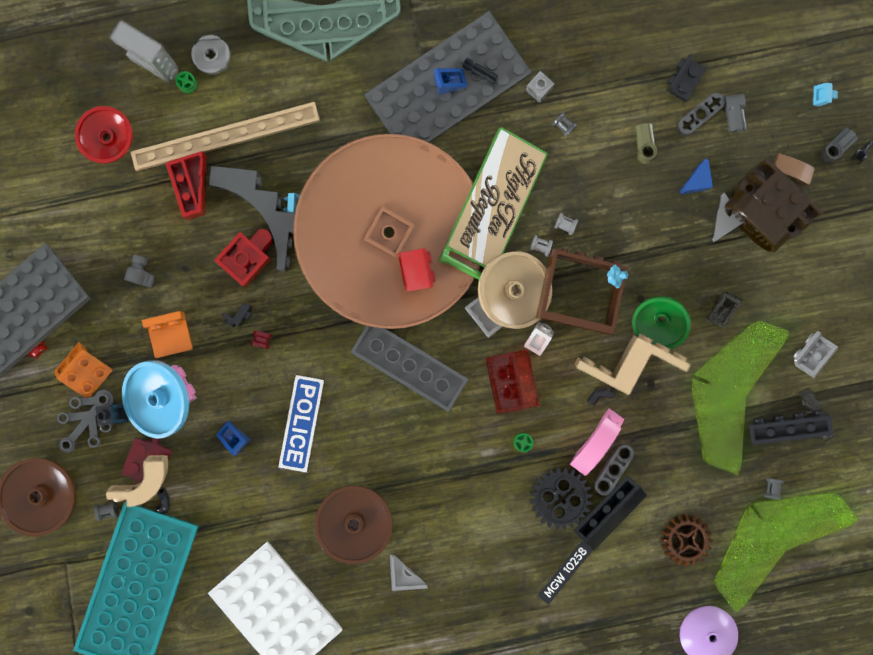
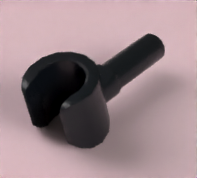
M870 140L863 149L857 150L851 159L853 160L857 157L860 160L858 164H861L867 158V151L872 146L873 141Z

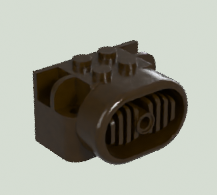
M768 158L755 165L733 188V197L724 206L725 212L729 217L735 213H738L735 216L737 219L741 217L739 221L742 224L738 226L739 229L759 247L772 253L778 251L786 241L797 237L816 217L824 213Z

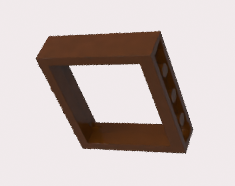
M557 247V249L551 250L536 318L614 335L625 279L622 280V285L619 288H616L615 285L612 287L605 324L546 311L557 258L610 271L613 265L619 267L621 271H627L628 267L622 266V263L611 260V263L604 261L605 258L599 256L589 258L583 252L568 253L566 248Z

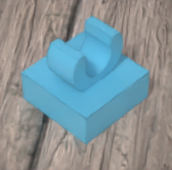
M826 82L814 86L813 105L822 106L831 103L832 99H838V91L832 90V83Z
M288 193V197L284 198L285 201H288V205L283 210L288 213H295L300 195Z

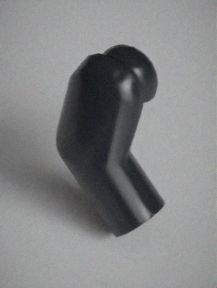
M609 385L598 386L587 401L595 406L602 397L613 398L615 390Z
M160 487L157 495L162 504H158L156 509L158 513L163 514L170 510V496L164 487Z

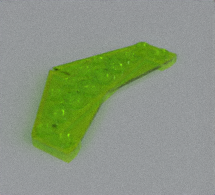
M755 321L692 374L709 381L706 384L691 378L703 459L707 464L736 475L739 474L742 464L746 396L784 345L790 331L763 321Z
M828 492L783 498L782 500L753 502L752 505L762 517L760 519L751 506H747L715 579V586L735 612H738L746 605L786 550L847 528L858 521V518L839 494Z

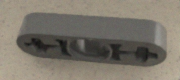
M719 93L710 95L678 122V132L684 136L694 132L724 106V97ZM718 99V106L714 105L709 110L708 106L713 102V100ZM703 110L706 113L705 119H698L696 111ZM693 120L694 123L689 126L690 130L682 128L684 126L683 122L687 124Z

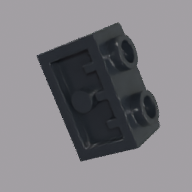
M690 54L686 59L682 57L676 67L679 71L676 75L672 74L667 82L670 85L667 92L685 102L688 101L707 69L691 60L692 56Z

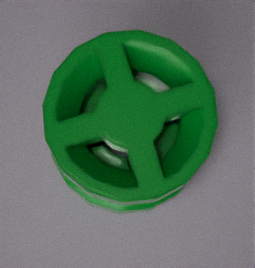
M183 71L176 77V85L182 92L190 94L197 89L198 83L192 73Z
M519 433L514 437L513 444L518 451L528 452L533 447V439L527 433Z

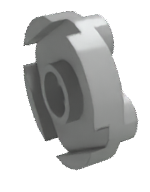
M214 35L201 37L196 45L194 44L191 52L192 60L201 72L210 75L225 71L231 58L230 49L227 44ZM211 50L216 54L213 59L206 57V54H209Z

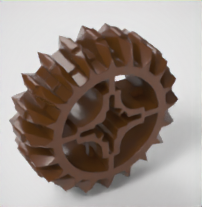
M686 513L683 515V520L679 514L676 515L677 521L670 518L669 520L672 524H664L668 528L667 531L661 530L665 537L659 538L661 542H665V544L660 546L663 550L667 549L664 555L666 557L670 556L669 560L671 562L676 560V564L679 566L683 562L684 566L688 567L689 561L695 566V559L703 562L701 556H708L705 550L712 549L707 543L713 542V539L707 538V536L712 534L711 531H705L708 525L702 524L703 520L701 518L696 520L695 515H691L689 519V515ZM692 525V527L690 529L688 528L685 532H680L677 530V528H679L680 526ZM697 530H698V532H699V534H700V544H699V545H697L696 542H695V537H696V535H697V533H696ZM673 535L677 537V544L675 545V550L672 546ZM679 535L687 537L689 539V542H691L693 545L684 542L683 538H681ZM688 548L695 550L689 555H680L681 552Z

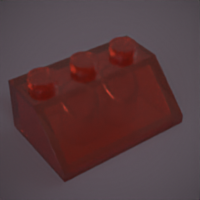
M528 349L485 358L497 414L540 406Z

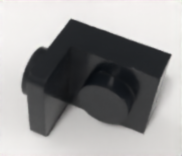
M123 404L96 407L98 426L129 422Z

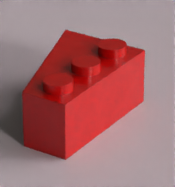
M203 151L166 162L182 218L187 221L204 216L206 211L207 155Z

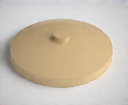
M507 252L492 259L484 268L478 284L479 301L485 314L494 323L512 329L529 327L540 319L536 318L546 272L545 266L537 258L524 252ZM552 284L550 288L546 311L550 305L552 298Z

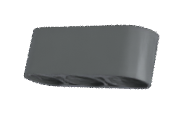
M619 444L614 448L593 482V488L601 495H607L613 490L634 456V451L630 446ZM622 448L628 450V455L625 458H621L619 455ZM612 464H616L618 467L615 474L609 473V467ZM605 480L607 482V488L603 491H600L598 488V484L601 481Z

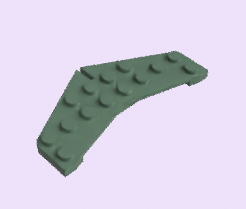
M247 0L249 23L253 30L326 62V45L329 44L332 62L400 15V0H340L330 5L319 6L292 0Z

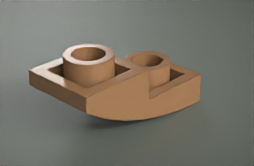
M776 154L774 165L788 178L797 181L803 186L810 185L814 167L783 154Z

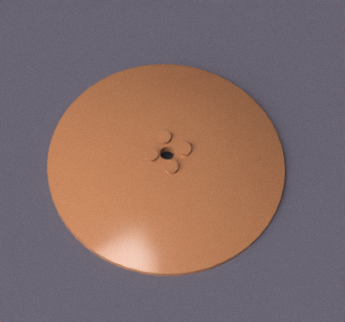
M382 134L364 137L342 146L321 162L311 174L297 203L294 217V245L298 262L307 282L322 301L334 311L366 326L387 329L406 328L427 322L441 315L462 297L474 280V277L447 263L443 264L438 261V257L445 247L473 182L464 169L451 156L440 148L415 137ZM386 227H391L394 231L391 238L384 236L383 231ZM426 248L432 258V263H429L430 270L434 271L436 282H433L434 287L405 291L397 253ZM452 251L449 252L450 257L477 271L479 270V265Z

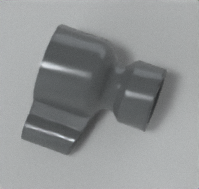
M133 255L131 260L132 266L127 268L124 280L152 288L155 277L143 270L144 266L147 265L148 259Z

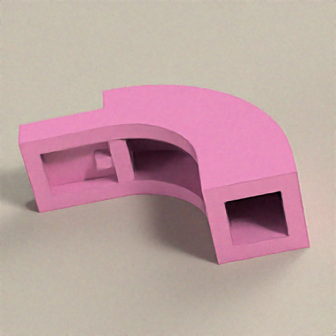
M608 408L590 438L576 452L570 465L586 476L612 445L621 430L624 419Z

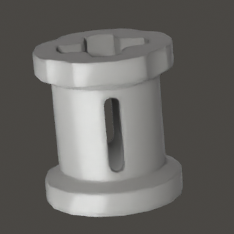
M560 213L554 228H560L569 232V235H572L578 220H572L564 216L563 213Z
M534 235L529 251L540 252L548 257L553 241H546Z

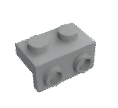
M817 331L807 338L805 347L803 349L800 348L795 353V366L815 378L838 350V346L822 337L821 332Z

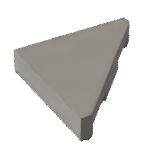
M725 193L721 195L714 236L712 238L713 242L742 224L739 221L741 217L738 219L735 217L738 213L732 214L730 217L726 214L724 206L729 201V198Z
M390 554L392 591L428 589V585L394 554Z

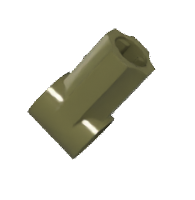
M644 123L635 126L638 147L637 158L641 163L648 164L655 158L657 148L654 143L652 124ZM643 150H649L651 157H646L643 154Z

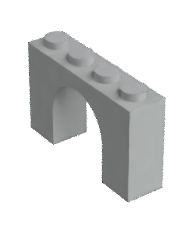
M120 21L110 38L115 44L128 51L126 53L127 57L168 83L171 79H175L179 67L162 45Z

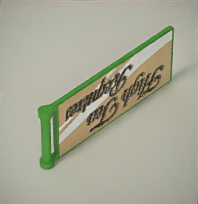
M502 127L498 128L445 247L438 257V261L443 264L447 263L480 280L481 272L450 257L449 252L452 251L483 268L492 259L503 254L548 153Z

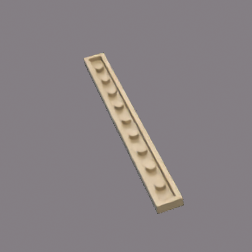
M315 102L131 151L135 170L140 171L166 164V162L200 151L206 153L320 122Z

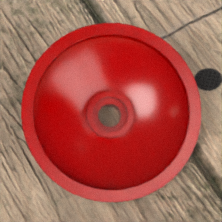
M94 107L85 112L76 124L75 142L77 148L87 159L101 164L115 162L121 159L131 147L133 141L131 123L121 111L113 107ZM106 135H110V139L108 141H105Z

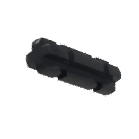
M466 58L462 64L465 70H470L472 74L483 80L486 79L492 85L498 79L497 74L490 73L488 69L478 63L474 64L469 58Z

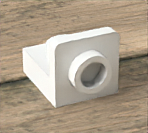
M538 322L524 347L541 356L552 339L554 331L549 325Z

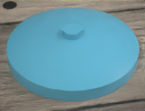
M155 360L137 364L127 373L122 386V402L126 415L133 426L144 435L152 438H164L179 431L184 425L189 411L187 389L179 374L169 365Z

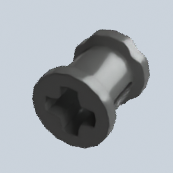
M563 112L552 125L557 126L566 138L577 127V124H573L565 116L566 113Z
M766 478L768 485L764 497L782 500L780 493L784 481Z
M115 501L105 505L96 504L94 506L97 521H102L103 518H117L119 516L118 505Z

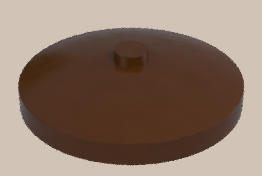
M46 458L22 460L11 466L0 480V515L11 529L20 534L43 536L61 528L74 511L76 504L74 481L68 471L53 460Z
M356 485L345 486L330 493L320 504L314 524L317 541L324 552L338 562L353 565L362 564L377 557L387 546L393 526L392 515L385 500L375 491Z

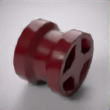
M254 330V340L251 341L250 345L269 349V340L273 334Z

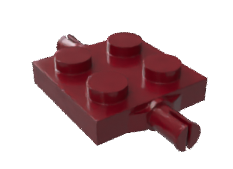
M135 437L121 474L136 481L135 484H138L144 479V461L147 456L168 455L169 461L172 450L158 443L160 438L142 440Z

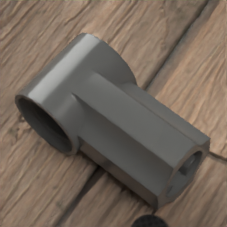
M744 94L723 96L725 99L723 111L727 115L729 133L745 131L744 110L746 100Z
M845 128L827 146L820 150L819 157L821 161L831 163L841 157L858 140L855 132ZM828 149L833 152L834 156L828 153Z

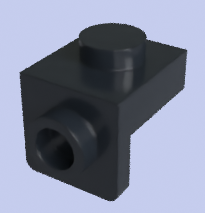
M243 302L234 318L227 313L222 314L226 318L224 322L232 327H235V325L241 327L243 322H247L252 316L253 312L251 310L253 307Z

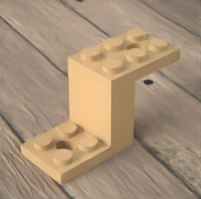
M633 334L613 372L602 365L599 368L594 366V361L585 356L582 359L578 357L574 363L578 369L628 395L651 354L686 372L690 367V364L686 362L687 358L676 352H673V354L668 353L670 349L659 343H656V345L651 344L652 340L642 334H639V336Z

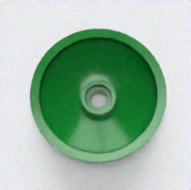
M658 296L643 301L636 308L632 318V328L636 336L642 334L652 340L651 344L656 345V343H659L668 349H673L681 345L688 337L691 320L688 311L680 302L669 297ZM664 316L666 319L661 320L659 317Z

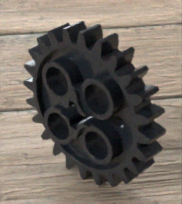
M556 467V472L553 473L549 468V475L542 472L543 479L536 478L539 484H532V487L536 490L535 492H530L534 499L529 501L530 503H535V506L531 509L532 511L538 510L535 514L536 518L542 516L540 522L543 524L548 521L547 527L549 528L552 524H554L556 530H558L559 525L562 526L563 530H566V524L573 528V522L580 524L579 518H586L583 514L584 511L590 512L586 506L592 505L588 498L593 495L586 491L591 487L584 486L587 480L583 479L580 481L581 474L578 473L574 476L575 470L573 469L568 473L567 467H564L562 472H560L559 467ZM561 480H567L568 486L564 490L558 487V483ZM571 488H575L573 492L563 497V499L565 500L564 502L557 501L559 499L557 496L558 494H561L563 496L567 492H569ZM546 491L552 492V498L549 501H544L542 498L543 493ZM574 495L579 497L577 505L570 504V498ZM557 501L550 509H547L549 504ZM557 507L564 509L560 517L554 515V510Z

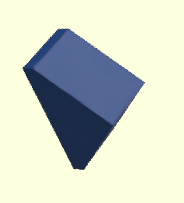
M463 68L434 69V79L439 95L468 87Z
M705 158L679 191L681 194L707 191L713 187L709 160Z
M227 421L216 434L233 456L238 455L251 440L230 421Z

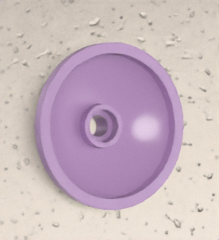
M701 606L692 610L684 618L680 627V642L688 655H732L738 642V629L733 618L723 609L715 606ZM711 635H715V639L713 641L709 640V637Z

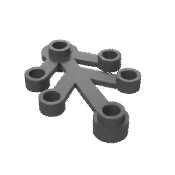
M100 390L94 397H73L70 399L69 405L73 409L80 408L82 405L94 404L90 411L76 413L61 412L58 414L57 421L61 424L82 420L69 437L61 439L59 447L63 452L68 453L75 450L77 446L76 440L88 425L90 433L88 445L95 448L101 444V439L98 437L96 407L113 404L114 397L110 391ZM102 396L106 397L105 403H102L100 401V398ZM75 399L79 401L78 406L73 405ZM63 414L67 417L66 421L61 420ZM113 424L109 425L108 430L100 426V430L105 433L110 432L113 429ZM93 438L97 440L96 445H93L91 443V440ZM66 441L70 444L68 449L64 447Z

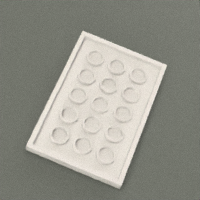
M268 541L208 593L260 655H315L343 630Z

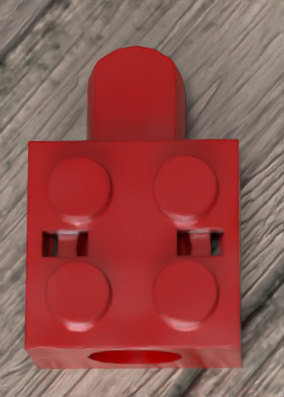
M259 229L250 239L239 232L214 261L239 284L247 288L271 261L263 252L271 245L273 237L265 229Z

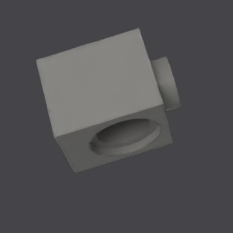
M540 71L527 85L526 91L540 103L553 89L554 83Z

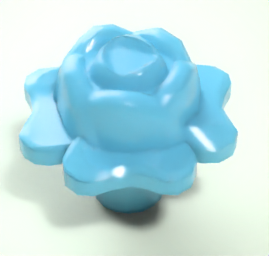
M613 265L607 273L608 282L619 288L622 285V280L628 278L627 271H621L619 267Z

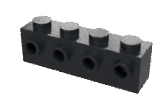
M815 410L813 414L809 415L799 412L792 414L793 417L786 418L784 415L773 416V419L765 420L764 417L754 418L753 422H749L752 445L833 435L830 414L825 412V410Z
M627 475L574 529V532L594 551L648 495Z

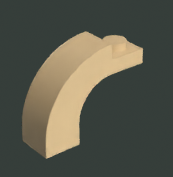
M148 455L144 461L143 481L135 485H111L106 492L107 500L121 502L126 499L127 507H131L151 499L166 478L168 455Z

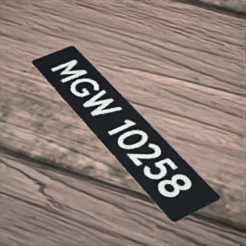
M583 540L538 594L547 604H550L592 552V549Z

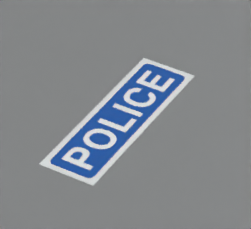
M296 375L279 468L307 473L324 380Z

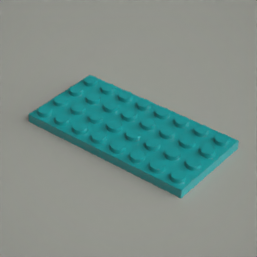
M125 501L73 651L84 655H155L199 525L166 514H160L157 511L139 505L127 507V501Z

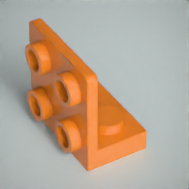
M177 311L142 320L143 328H147L149 331L155 358L193 349L184 312Z
M78 342L55 369L54 373L57 380L87 398L94 394L112 372V369L88 353L85 346Z

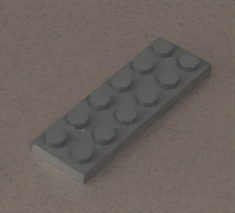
M366 326L350 351L355 356L448 412L468 381V378L385 328Z

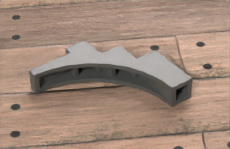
M211 166L209 185L212 188L228 191L242 197L261 213L269 225L275 241L277 270L287 272V267L290 268L291 266L289 248H293L294 238L291 237V234L294 231L295 213L278 212L279 209H282L283 198H280L278 192L258 190L262 186V177H260L257 171Z

